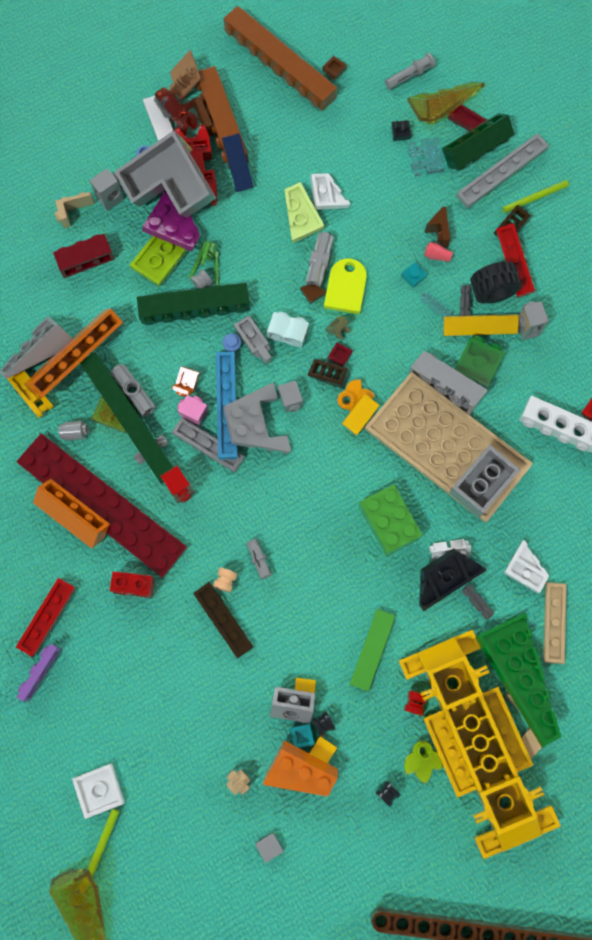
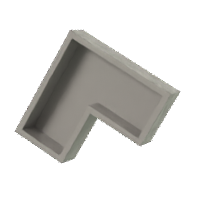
M175 131L167 134L114 172L130 201L139 207L166 190L179 215L188 218L216 199L182 137Z

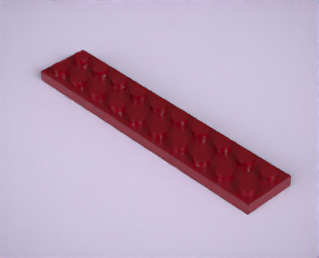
M42 433L16 461L40 482L45 483L52 479L107 521L110 526L106 534L163 579L188 549L182 542Z

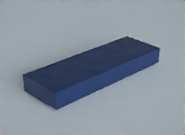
M240 134L222 137L236 192L253 188Z

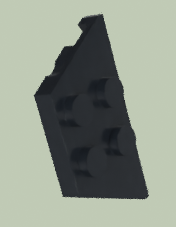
M455 548L451 549L421 569L419 607L425 611L484 573L486 569Z

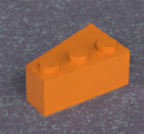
M283 740L265 774L263 785L328 796L338 779V769Z

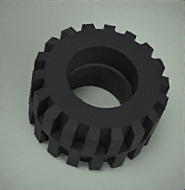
M497 262L487 265L476 271L470 278L476 301L482 304L506 300L515 295L522 287L516 265L513 262Z

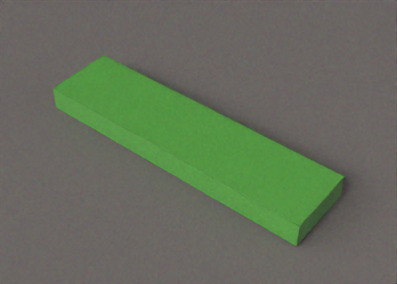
M376 609L349 685L369 692L395 615Z

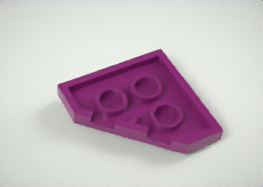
M166 191L142 226V232L191 252L200 239V234L191 215L188 218L179 215Z

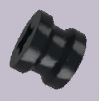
M326 711L322 713L321 717L312 719L321 737H324L326 732L336 729Z
M387 780L383 783V787L375 792L389 807L393 805L395 798L401 796Z

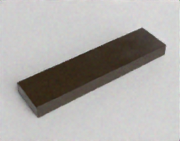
M210 582L193 593L237 659L254 648Z

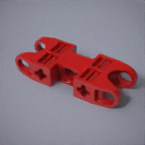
M199 125L200 129L193 138L185 137L180 128L175 129V132L192 149L190 153L216 199L211 201V206H216L217 186L214 170L205 171L204 161L212 160L210 140L205 125Z

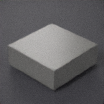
M273 832L255 843L265 863L284 852Z

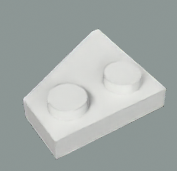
M523 540L504 574L539 594L549 575L540 566L539 560L532 554L527 546L528 544Z

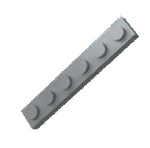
M537 133L457 192L456 197L467 209L545 152L549 145Z

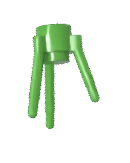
M210 241L203 242L202 249L199 251L189 279L194 275L201 258V266H204L206 260L210 261L214 258L215 286H219V252L216 251L217 245Z

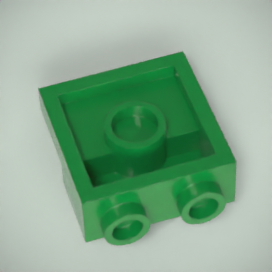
M475 335L474 338H469L455 370L488 387L505 352L501 351V346L494 343L489 346L484 343L485 339Z

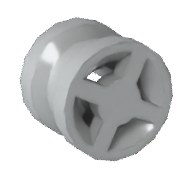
M203 269L199 271L197 276L190 278L196 289L205 288L213 284L211 278Z

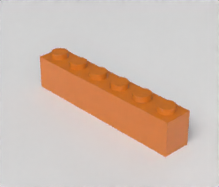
M111 308L104 309L30 377L24 385L36 398H43L123 322Z

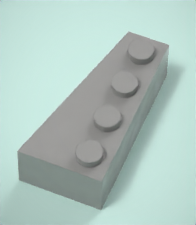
M426 351L413 363L408 373L413 372L468 415L473 413L488 391Z

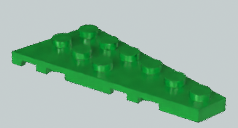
M525 612L479 634L476 640L543 748L562 736L555 712L552 711L550 705L549 691H546L545 677L537 649L534 648L531 637L533 635L531 629L528 628L526 621L528 618Z

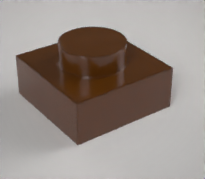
M334 55L322 67V71L335 81L347 69V65Z

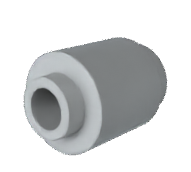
M83 420L64 422L59 425V436L66 441L82 440L89 434L88 425Z

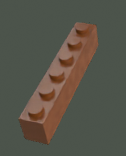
M213 66L198 71L201 80L195 87L197 91L200 90L201 94H199V97L201 96L203 103L206 105V111L213 125L212 133H216L217 136L215 138L217 147L222 149V161L227 163L229 168L222 137L240 134L217 69ZM240 134L241 141H242V145H243V149H244V153H245L246 160H247V164H248V163H249L248 153H247L246 147H245V145H244L242 136H241V134Z

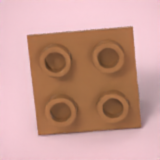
M191 50L187 52L170 72L173 84L169 86V93L178 95L179 101L201 80Z

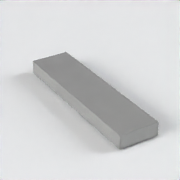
M184 418L180 419L171 432L177 438L233 473L238 470L245 459L244 455L237 452V459L218 460V439Z

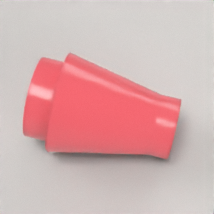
M429 242L424 256L430 260L450 262L453 252L436 242Z

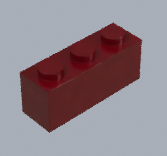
M104 233L94 235L92 238L84 241H78L68 247H61L53 252L64 279L115 260Z

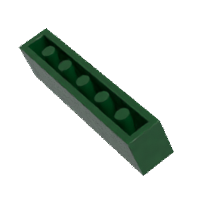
M247 282L137 297L139 319L141 324L153 325L155 322L170 323L178 319L190 320L194 317L207 318L210 315L217 314L224 316L232 312L244 313L250 310Z

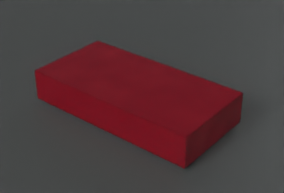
M458 102L447 118L467 131L487 121V119Z

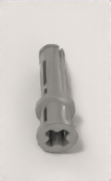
M427 53L420 60H414L411 66L385 79L387 89L391 90L413 76H420L427 69H433L436 65L433 56Z

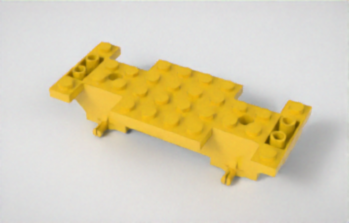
M470 630L399 660V664L406 680L424 672L428 678L431 689L420 694L421 696L429 694L422 697L423 701L435 696L441 711L423 718L456 797L458 798L472 791H477L485 811L473 815L475 822L478 824L489 819L493 830L474 837L482 858L486 859L542 836V834L561 827L551 805L537 811L534 810L533 800L544 796L541 787L528 791L517 772L533 766V763L499 687L482 693L479 687L478 678L489 674V670L481 672L488 669L486 665L474 670L467 660V654L481 649L473 630ZM450 677L455 678L458 682L455 689H450L447 686V680ZM503 796L509 798L510 802L507 807H500L499 800Z

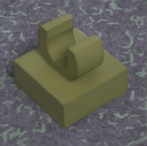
M336 317L325 330L329 335H335L337 339H343L341 330L343 329L345 333L350 332L349 327L346 326L349 321L345 317Z

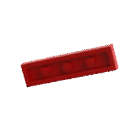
M514 223L497 228L496 232L505 261L513 262L516 265L522 287L516 293V297L519 298L535 293Z
M57 578L16 645V648L31 657H35L76 590V587Z

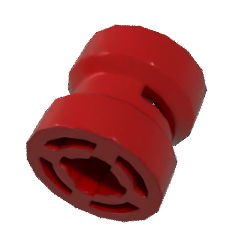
M409 690L407 695L408 703L405 704L404 711L423 716L425 711L423 707L427 700L423 701L422 697L426 695L421 696L420 693Z

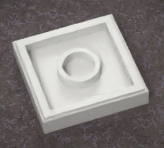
M112 763L72 779L84 819L125 803Z

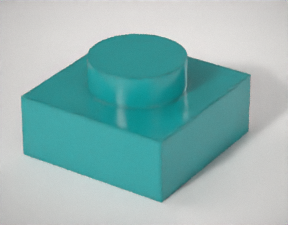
M414 262L401 273V276L414 288L427 277V273Z
M311 723L290 728L294 746L301 748L315 745Z

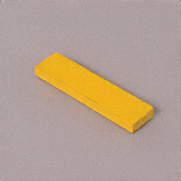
M519 315L444 316L443 335L518 334Z

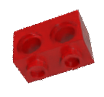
M178 466L161 476L177 503L181 501L184 503L192 498L194 492Z
M112 571L109 591L119 595L153 598L155 578L149 575Z

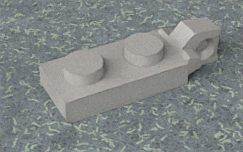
M247 316L235 323L234 328L253 356L256 358L261 357L266 365L272 362V357L268 353L271 350L269 343L251 317Z

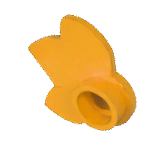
M353 380L347 384L345 391L338 395L337 402L341 408L348 409L351 412L364 394L373 399L374 393L367 389H361V380ZM346 396L350 398L348 404L343 401V398Z

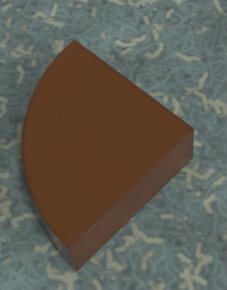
M306 285L300 288L309 304L325 296V291L315 285Z

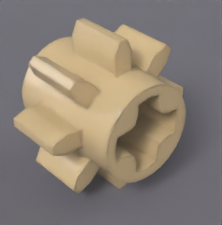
M242 769L238 772L233 770L227 776L229 781L226 783V786L233 794L237 795L240 792L244 795L251 788L248 785L251 779Z

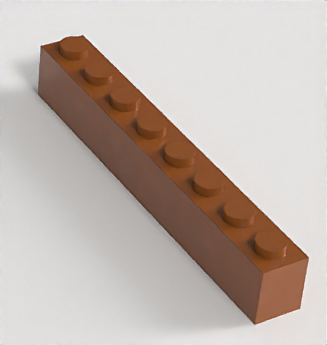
M236 6L223 18L224 30L229 36H233L241 46H245L253 56H257L265 66H269L277 76H281L290 87L293 86L314 107L324 111L337 98V87L239 6Z

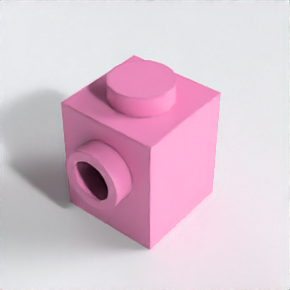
M188 395L179 402L177 408L180 417L198 426L201 425L209 411L207 404L203 403L202 399L197 396L190 397Z

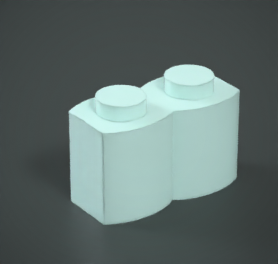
M273 312L267 330V337L302 348L309 323L302 317L291 318L285 312Z

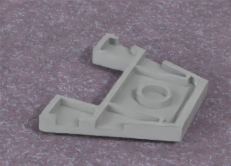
M274 383L224 406L223 410L232 444L250 448H264L266 451L272 452L280 451L282 454H289L291 452L287 435L269 438L260 403L275 402L278 399Z

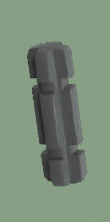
M462 285L460 316L470 315V285Z
M467 585L462 590L463 594L469 597L468 600L478 611L482 612L481 615L486 620L492 617L494 611L487 607L488 604L478 593L474 592L475 589L472 585Z

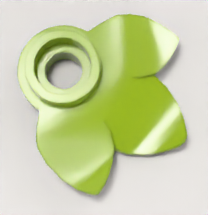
M427 741L416 742L413 746V752L407 755L404 762L405 773H415L416 777L423 783L428 782L433 769L440 770L443 768L438 753L433 751ZM421 747L424 749V753L422 755L420 754Z

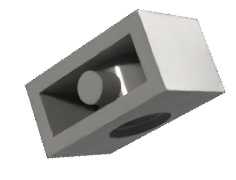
M108 168L89 180L97 200L106 211L124 200L122 194L124 190L119 184L120 181L116 174H112Z
M534 301L528 302L523 306L519 314L518 323L522 340L541 336L549 323L542 301L537 303Z
M275 687L270 717L310 723L315 693Z

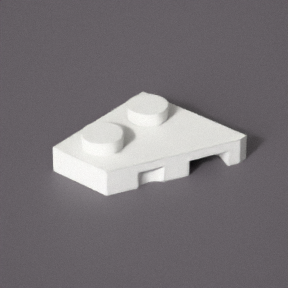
M329 173L311 174L310 180L316 210L349 208L350 202L341 195L340 188L334 183Z

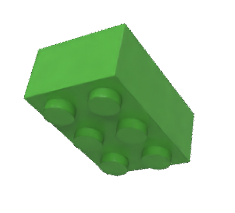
M394 484L359 502L358 507L386 557L421 539L422 533Z

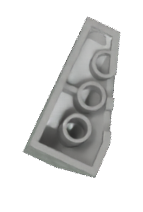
M47 316L31 332L33 337L21 344L20 353L12 355L0 370V374L7 379L55 355L72 338L54 320Z

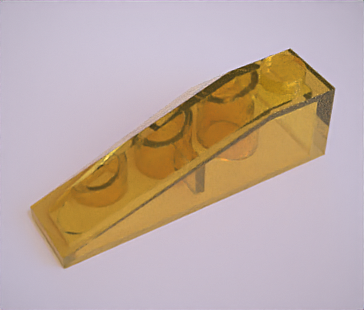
M469 82L453 86V89H438V93H421L408 97L407 101L419 121L433 124L437 122V119L444 118L482 89L485 83Z
M70 869L51 879L49 893L74 939L106 940L99 889L89 869Z

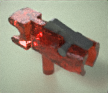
M165 87L155 93L154 102L163 116L171 118L177 124L176 128H180L184 136L187 135L189 126L193 130L197 129L199 119L192 111L188 112V110L195 106V98L183 104Z

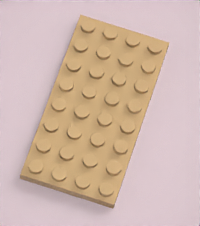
M413 372L407 376L365 427L368 433L457 502L459 501L449 493L452 487L489 445L495 448L517 466L520 471L481 515L479 519L484 523H487L533 464Z

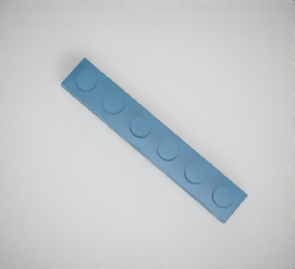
M216 352L218 460L237 459V445L231 443L223 410L225 405L236 401L235 353Z

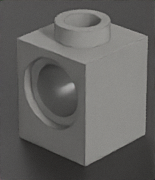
M296 380L278 386V392L285 412H296L301 409L300 407H303V399Z

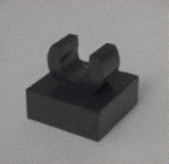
M409 120L391 123L393 141L411 139Z

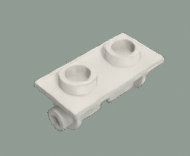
M464 539L450 541L449 548L446 542L433 543L432 546H429L430 554L432 553L431 562L453 548L470 558L471 545H469L468 540L464 541Z

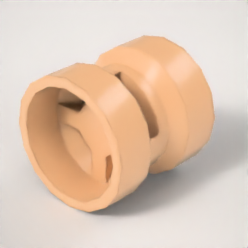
M220 567L218 570V576L220 577L214 580L213 587L231 593L233 588L231 581H235L238 574Z

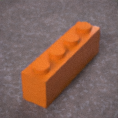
M49 479L37 488L33 504L90 548H94L104 540L110 524L52 479Z

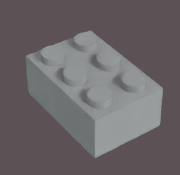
M489 445L452 487L449 493L480 518L520 469Z

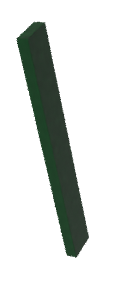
M96 352L80 362L81 366L159 482L163 484L164 481L161 476L171 470L173 466Z

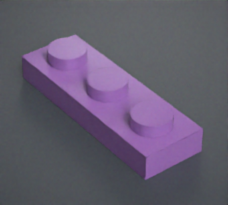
M50 644L49 647L46 646L40 655L42 658L38 664L33 665L29 672L30 677L20 685L18 699L23 702L30 701L62 650L61 648Z

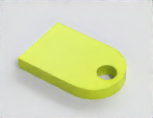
M342 259L333 265L330 272L324 309L360 315L366 283V270L360 262L354 259ZM351 265L355 270L347 272L345 267Z

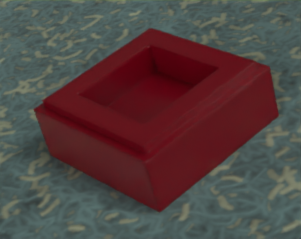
M337 342L327 359L344 367L353 351Z

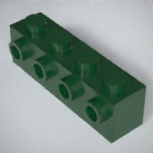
M498 113L444 146L442 151L448 168L462 170L468 163L480 159V156L484 153L491 152L497 145L507 142L510 137L515 135L509 115Z

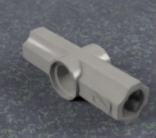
M319 233L315 249L312 250L310 257V268L306 279L307 285H315L321 288L325 270L329 266L330 251L334 236L330 233Z
M121 364L114 367L110 374L142 417L153 413L156 406L126 366ZM131 388H137L136 392L129 393Z

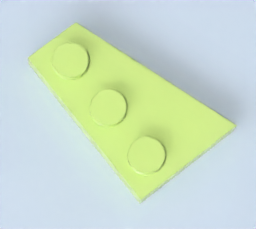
M301 182L284 189L292 244L323 230L324 224Z

